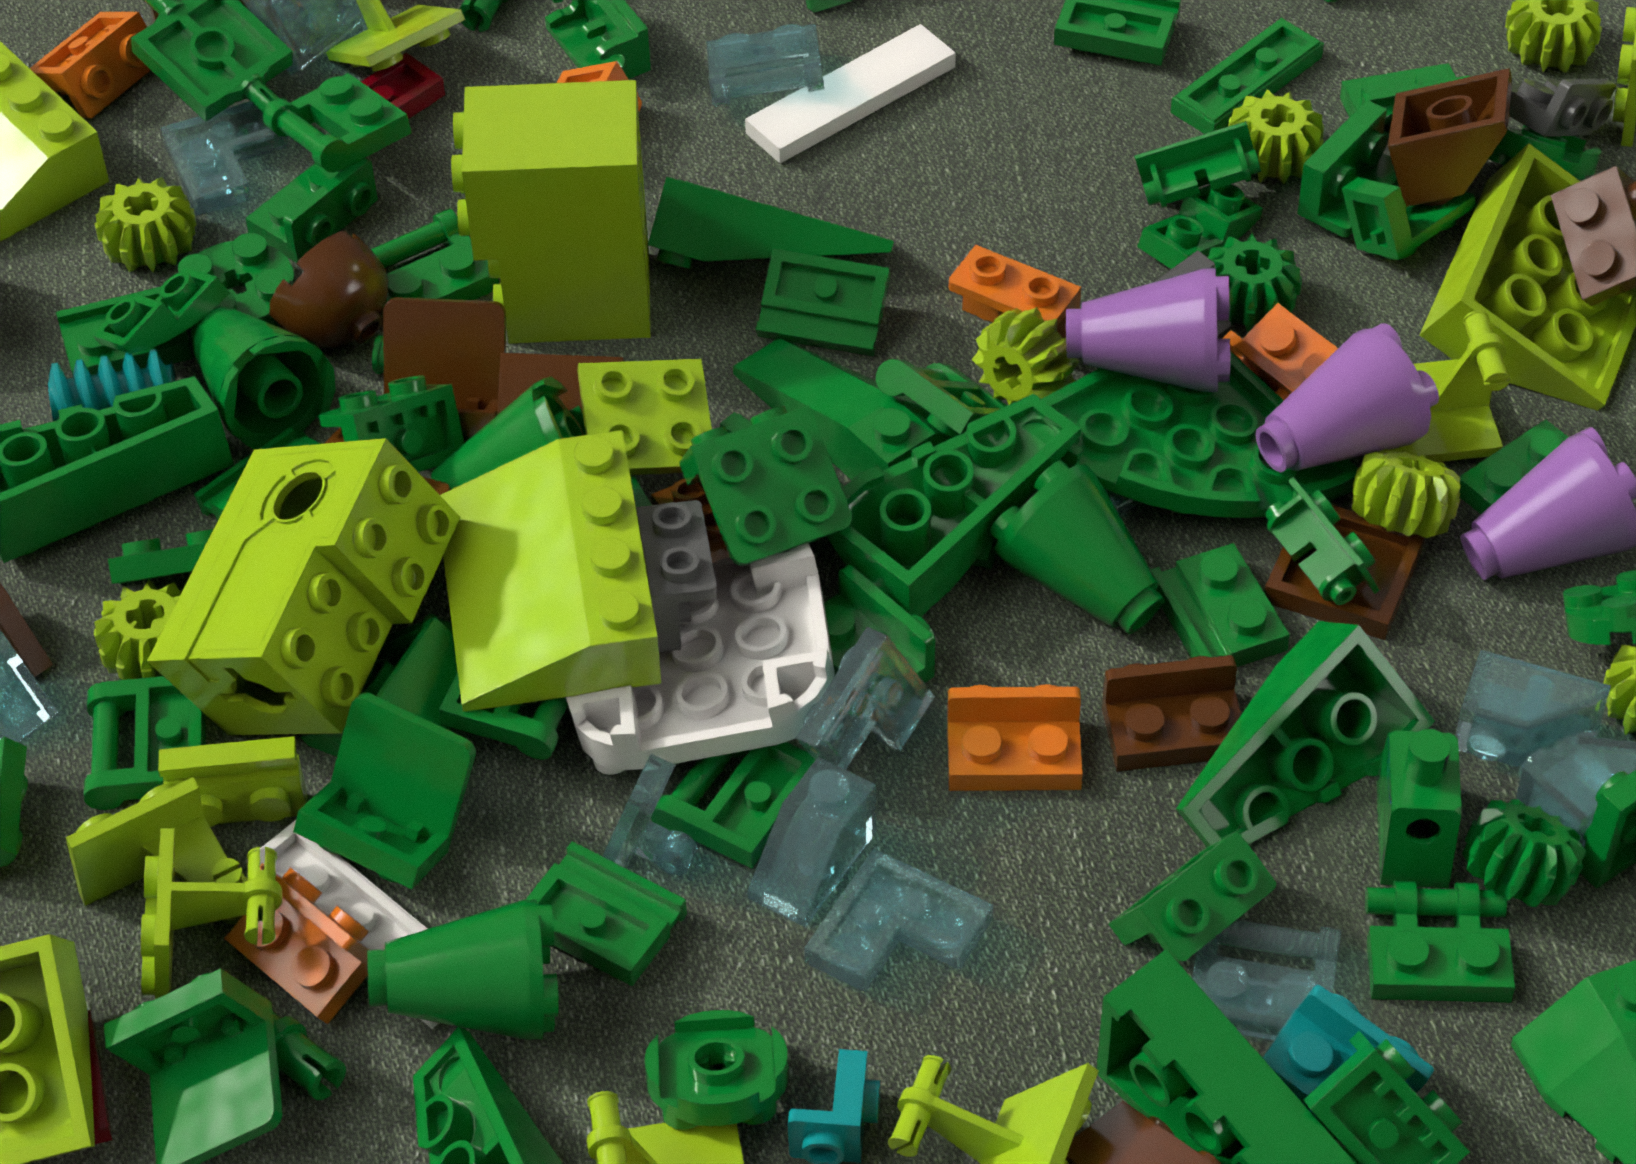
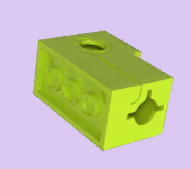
M636 80L465 87L464 112L453 113L455 149H463L462 154L452 155L453 191L465 194V199H458L457 202L459 235L471 237L473 260H488L489 277L500 278L501 284H493V301L499 302L505 307L508 344L651 338L650 261Z
M386 438L255 449L147 661L227 735L342 733L347 721L350 705L360 695L392 624L413 622L461 517Z

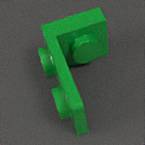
M1357 177L1342 188L1357 250L1381 255L1390 260H1399L1414 254L1418 246L1438 232L1454 226L1458 218L1476 207L1474 194L1469 192L1456 196L1449 202L1438 206L1418 204L1406 207L1399 186Z

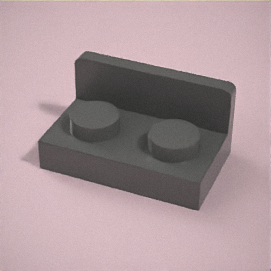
M1548 78L1546 83L1523 79L1521 84H1512L1509 117L1544 137L1592 135L1594 130H1598L1606 122L1612 111L1613 101L1610 98L1616 88V84L1608 79H1563L1560 82Z
M697 500L636 507L658 636L659 652L681 650L680 623L691 622V601L713 599L717 596V584L702 504Z

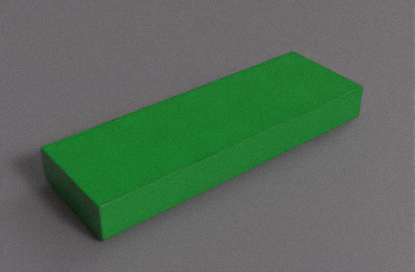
M1280 18L1175 95L1171 100L1170 113L1203 134L1228 127L1230 117H1232L1233 109L1241 107L1246 96L1262 99L1266 90L1275 94L1322 58L1324 43L1285 19Z

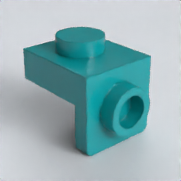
M839 1049L833 1111L791 1109L789 1111L788 1142L789 1155L791 1157L805 1159L813 1164L861 1163L864 1124H878L881 1080L868 1079V1051Z

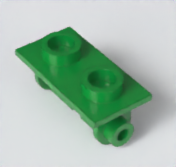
M1246 121L1134 156L1149 206L1160 203L1162 208L1167 207V203L1200 194L1199 187L1210 184L1213 190L1243 180L1249 182L1252 181V174L1261 172Z
M1294 477L1289 479L1288 481L1297 496L1288 503L1286 501H1278L1269 507L1266 512V518L1268 519L1267 529L1275 536L1294 561L1312 548L1317 550L1298 565L1319 591L1321 597L1325 601H1334L1336 605H1343L1355 596L1356 586L1362 581L1369 586L1374 594L1380 591L1368 571V568L1375 564L1376 561L1359 537L1352 532L1343 538L1333 526L1341 519L1326 497L1318 489L1311 495H1308Z

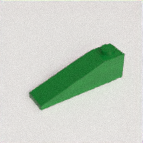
M667 176L648 246L659 249L657 260L690 269L693 258L701 261L771 258L773 248L816 256L891 252L894 241Z
M781 338L776 339L733 366V374L771 409L785 406L787 412H791L810 405L831 462L851 480L859 473L877 465L882 471L912 457V449L929 441L934 447L953 438L933 427L927 421L930 412L907 395L896 397L883 394L875 380Z
M1031 394L968 423L966 432L934 447L929 441L912 449V457L881 471L877 465L859 473L842 488L852 513L851 524L845 530L827 536V539L846 566L851 564L867 579L877 581L886 589L890 598L907 613L922 617L955 586L976 561L977 557L992 542L994 537L990 534L989 530L996 519L1010 507L1018 506L1020 508L1036 489L1034 484L1038 477L1049 466L1059 461L1081 436V428L1038 396Z
M1318 621L1274 667L1176 807V811L1206 847L1236 830L1250 844L1287 824L1288 818L1317 802L1324 804L1342 794L1341 789L1365 776L1374 777L1378 775L1388 733L1395 730L1419 731L1428 729L1435 720L1359 625Z
M1636 960L1586 977L1513 1036L1511 1041L1513 1050L1544 1102L1562 1118L1569 1114L1597 1140L1595 1148L1611 1163L1619 1159L1623 1164H1636Z
M458 1026L413 1075L418 1146L428 1151L429 1164H563L469 1031Z

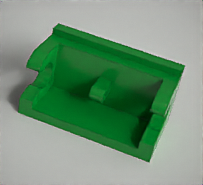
M552 0V1H553V3H559V2H562L563 0ZM572 0L568 7L557 9L545 17L546 29L578 68L618 61L628 79L651 70L648 28L625 0Z

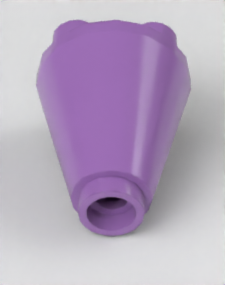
M1202 268L1082 302L1081 309H1066L1067 359L1082 358L1084 365L1202 392H1218V382H1230V338L1217 339V321H1229V276H1216V268Z
M1381 323L1372 329H1362L1354 333L1270 413L1265 420V424L1256 430L1257 445L1265 461L1278 472H1283L1289 468L1298 471L1364 456L1375 451L1379 452L1384 449L1390 450L1408 446L1420 440L1428 433L1431 420L1430 407L1439 402L1438 389L1433 379L1426 372L1416 370L1410 358L1402 349V343L1396 331L1390 325Z
M1588 427L1563 441L1472 522V530L1461 535V543L1465 554L1476 573L1483 580H1486L1494 575H1497L1499 578H1506L1627 551L1636 546V508L1632 502L1636 498V478L1624 462L1613 466L1608 458L1607 449L1600 435L1593 427Z

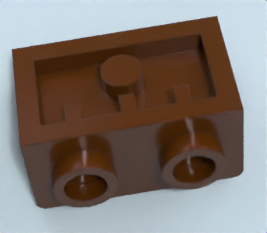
M1197 656L1183 661L1147 665L1134 663L1121 668L1108 669L1104 677L1102 712L1116 772L1209 761L1241 716L1235 693L1237 666L1234 656Z

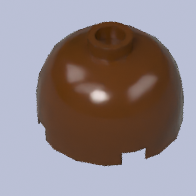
M340 231L325 238L303 255L296 264L304 272L292 286L283 278L270 302L269 315L286 331L308 339L321 350L344 347L354 340L358 344H362L375 335L383 324V317L380 313L387 302L388 277L382 262L356 234L353 233L351 236L346 231Z

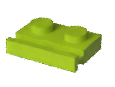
M295 736L159 749L158 771L160 777H163L164 784L173 783L177 785L193 777L199 786L203 815L210 827L223 823L253 820L278 821L285 817L297 816L298 811L308 802L300 758L296 752Z

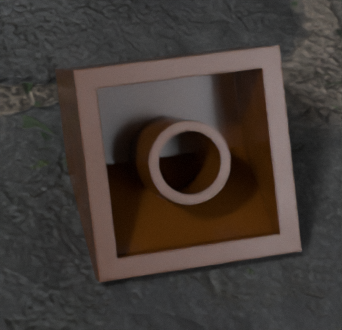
M1510 68L1396 93L1388 149L1406 207L1418 204L1438 206L1465 193L1508 130L1512 87Z

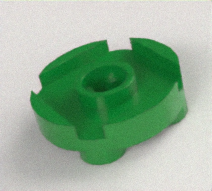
M1523 125L1522 131L1508 129L1488 160L1505 165L1527 144H1530L1579 180H1584L1585 176L1594 175L1602 151L1598 147H1594L1583 152L1586 141L1577 136L1544 137Z
M256 233L242 234L234 241L219 243L199 253L187 255L178 265V273L187 267L219 278L230 294L218 306L234 308L277 327L280 324L269 315L271 299L283 278L291 286L296 281L293 267L288 258L278 249L268 246L266 239ZM235 286H245L246 291L243 293L236 294L235 291L230 288Z
M1636 570L1618 574L1616 576L1617 585L1606 587L1582 585L1571 587L1563 592L1567 632L1571 639L1587 644L1611 645L1610 632L1632 633L1633 644L1636 643Z
M710 1010L690 1014L675 1021L674 1034L666 1037L660 1044L657 1034L649 1043L645 1053L647 1090L652 1101L662 1109L663 1120L670 1127L686 1130L698 1125L724 1126L740 1122L757 1125L767 1122L776 1114L777 1100L785 1092L788 1085L789 1067L785 1040L772 1026L771 1036L766 1031L755 1027V1020L752 1015L733 1010ZM724 1064L725 1069L710 1070V1065Z

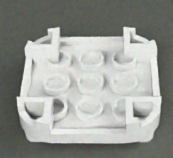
M809 543L745 566L736 565L730 557L713 563L717 596L713 599L690 602L691 622L680 623L681 650L659 652L661 684L633 688L629 685L566 697L583 751L593 758L594 765L599 772L613 775L624 770L650 769L778 745L799 737L812 738L825 731L829 723L827 713L834 704L836 680L823 591L815 557Z

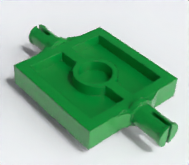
M143 0L159 16L152 25L131 37L132 52L205 122L234 103L244 99L251 101L262 113H264V109L271 101L279 99L265 84L293 65V51L239 0Z

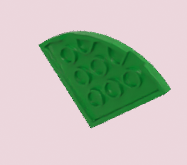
M1231 351L1230 382H1218V392H1202L1099 368L1042 398L1043 401L1081 428V436L1060 460L1069 468L1077 464H1087L1096 474L1104 489L1151 506L1172 510L1181 514L1211 517H1265L1267 510L1278 501H1286L1288 503L1297 496L1288 481L1292 477L1295 478L1308 495H1311L1318 489L1329 502L1352 492L1354 488L1353 483L1358 468L1348 459L1298 471L1289 468L1283 472L1274 470L1265 461L1257 445L1256 430L1265 424L1267 416L1284 400Z

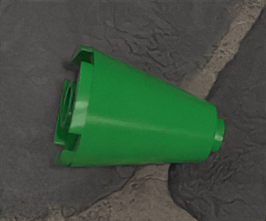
M228 306L216 307L198 323L193 325L190 332V344L221 419L227 430L247 446L259 449L288 427L294 429L297 437L301 439L303 436H307L303 430L316 417L320 420L319 414L330 410L336 390L334 368L321 349L313 342Z
M552 376L535 382L431 472V479L447 483L451 489H454L557 439L586 435L583 411L580 406L568 411L558 397L568 392V390Z

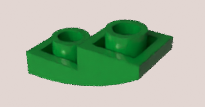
M1232 184L1213 190L1210 185L1199 188L1200 194L1183 199L1179 214L1144 227L1137 247L1172 269L1197 250L1208 257L1211 247H1223L1228 236L1238 240L1260 219L1263 208L1247 199L1243 191Z
M185 267L182 272L171 276L162 285L159 292L160 295L156 300L132 293L128 298L117 302L106 314L105 323L92 336L99 344L128 354L147 350L176 337L198 323L214 310L230 292L217 276Z

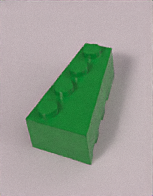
M193 376L115 396L113 407L101 410L83 408L82 404L58 410L59 420L24 429L21 420L0 424V558L3 563H6L22 555L33 553L43 546L78 531L91 528L99 522L136 506L147 504L157 497L192 482L205 479L213 473L234 465L219 411L196 377Z
M1167 949L1103 997L1097 1070L1099 1072L1097 1075L1131 1107L1147 1118L1155 1116L1162 1120L1171 1129L1176 1138L1195 1151H1207L1221 1164H1360L1346 1148L1336 1142Z

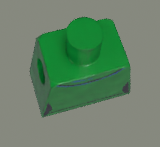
M1434 729L1392 731L1387 736L1376 780L1380 885H1393L1394 881L1416 882L1417 887L1449 888L1462 808L1458 738L1452 733H1442ZM1424 819L1423 823L1429 824L1426 839H1419L1409 835L1406 831L1408 825L1416 820Z

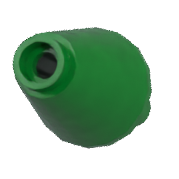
M1059 460L1049 466L1038 477L1034 484L1038 492L1021 509L1018 506H1012L993 523L989 532L997 540L995 551L1007 565L1110 627L1120 626L1128 635L1133 634L1153 618L1164 604L1165 598L1157 591L1159 585L1096 474L1087 464H1077L1069 468L1062 460Z
M536 899L520 900L387 941L383 950H367L369 1007L387 1006V1013L518 1039H543V1033L554 1032L555 1017L558 1016L559 1008L556 973L543 974V964H550V947H554L552 904L537 905Z

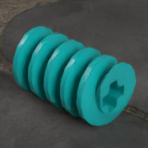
M153 349L149 350L146 368H140L134 356L125 353L122 370L116 372L108 357L102 356L100 357L97 374L91 375L83 359L76 360L72 378H66L60 365L52 363L48 381L53 421L59 420L58 410L82 404L83 408L101 410L113 407V402L117 395L177 381L173 362L171 360L170 365H164L157 350Z

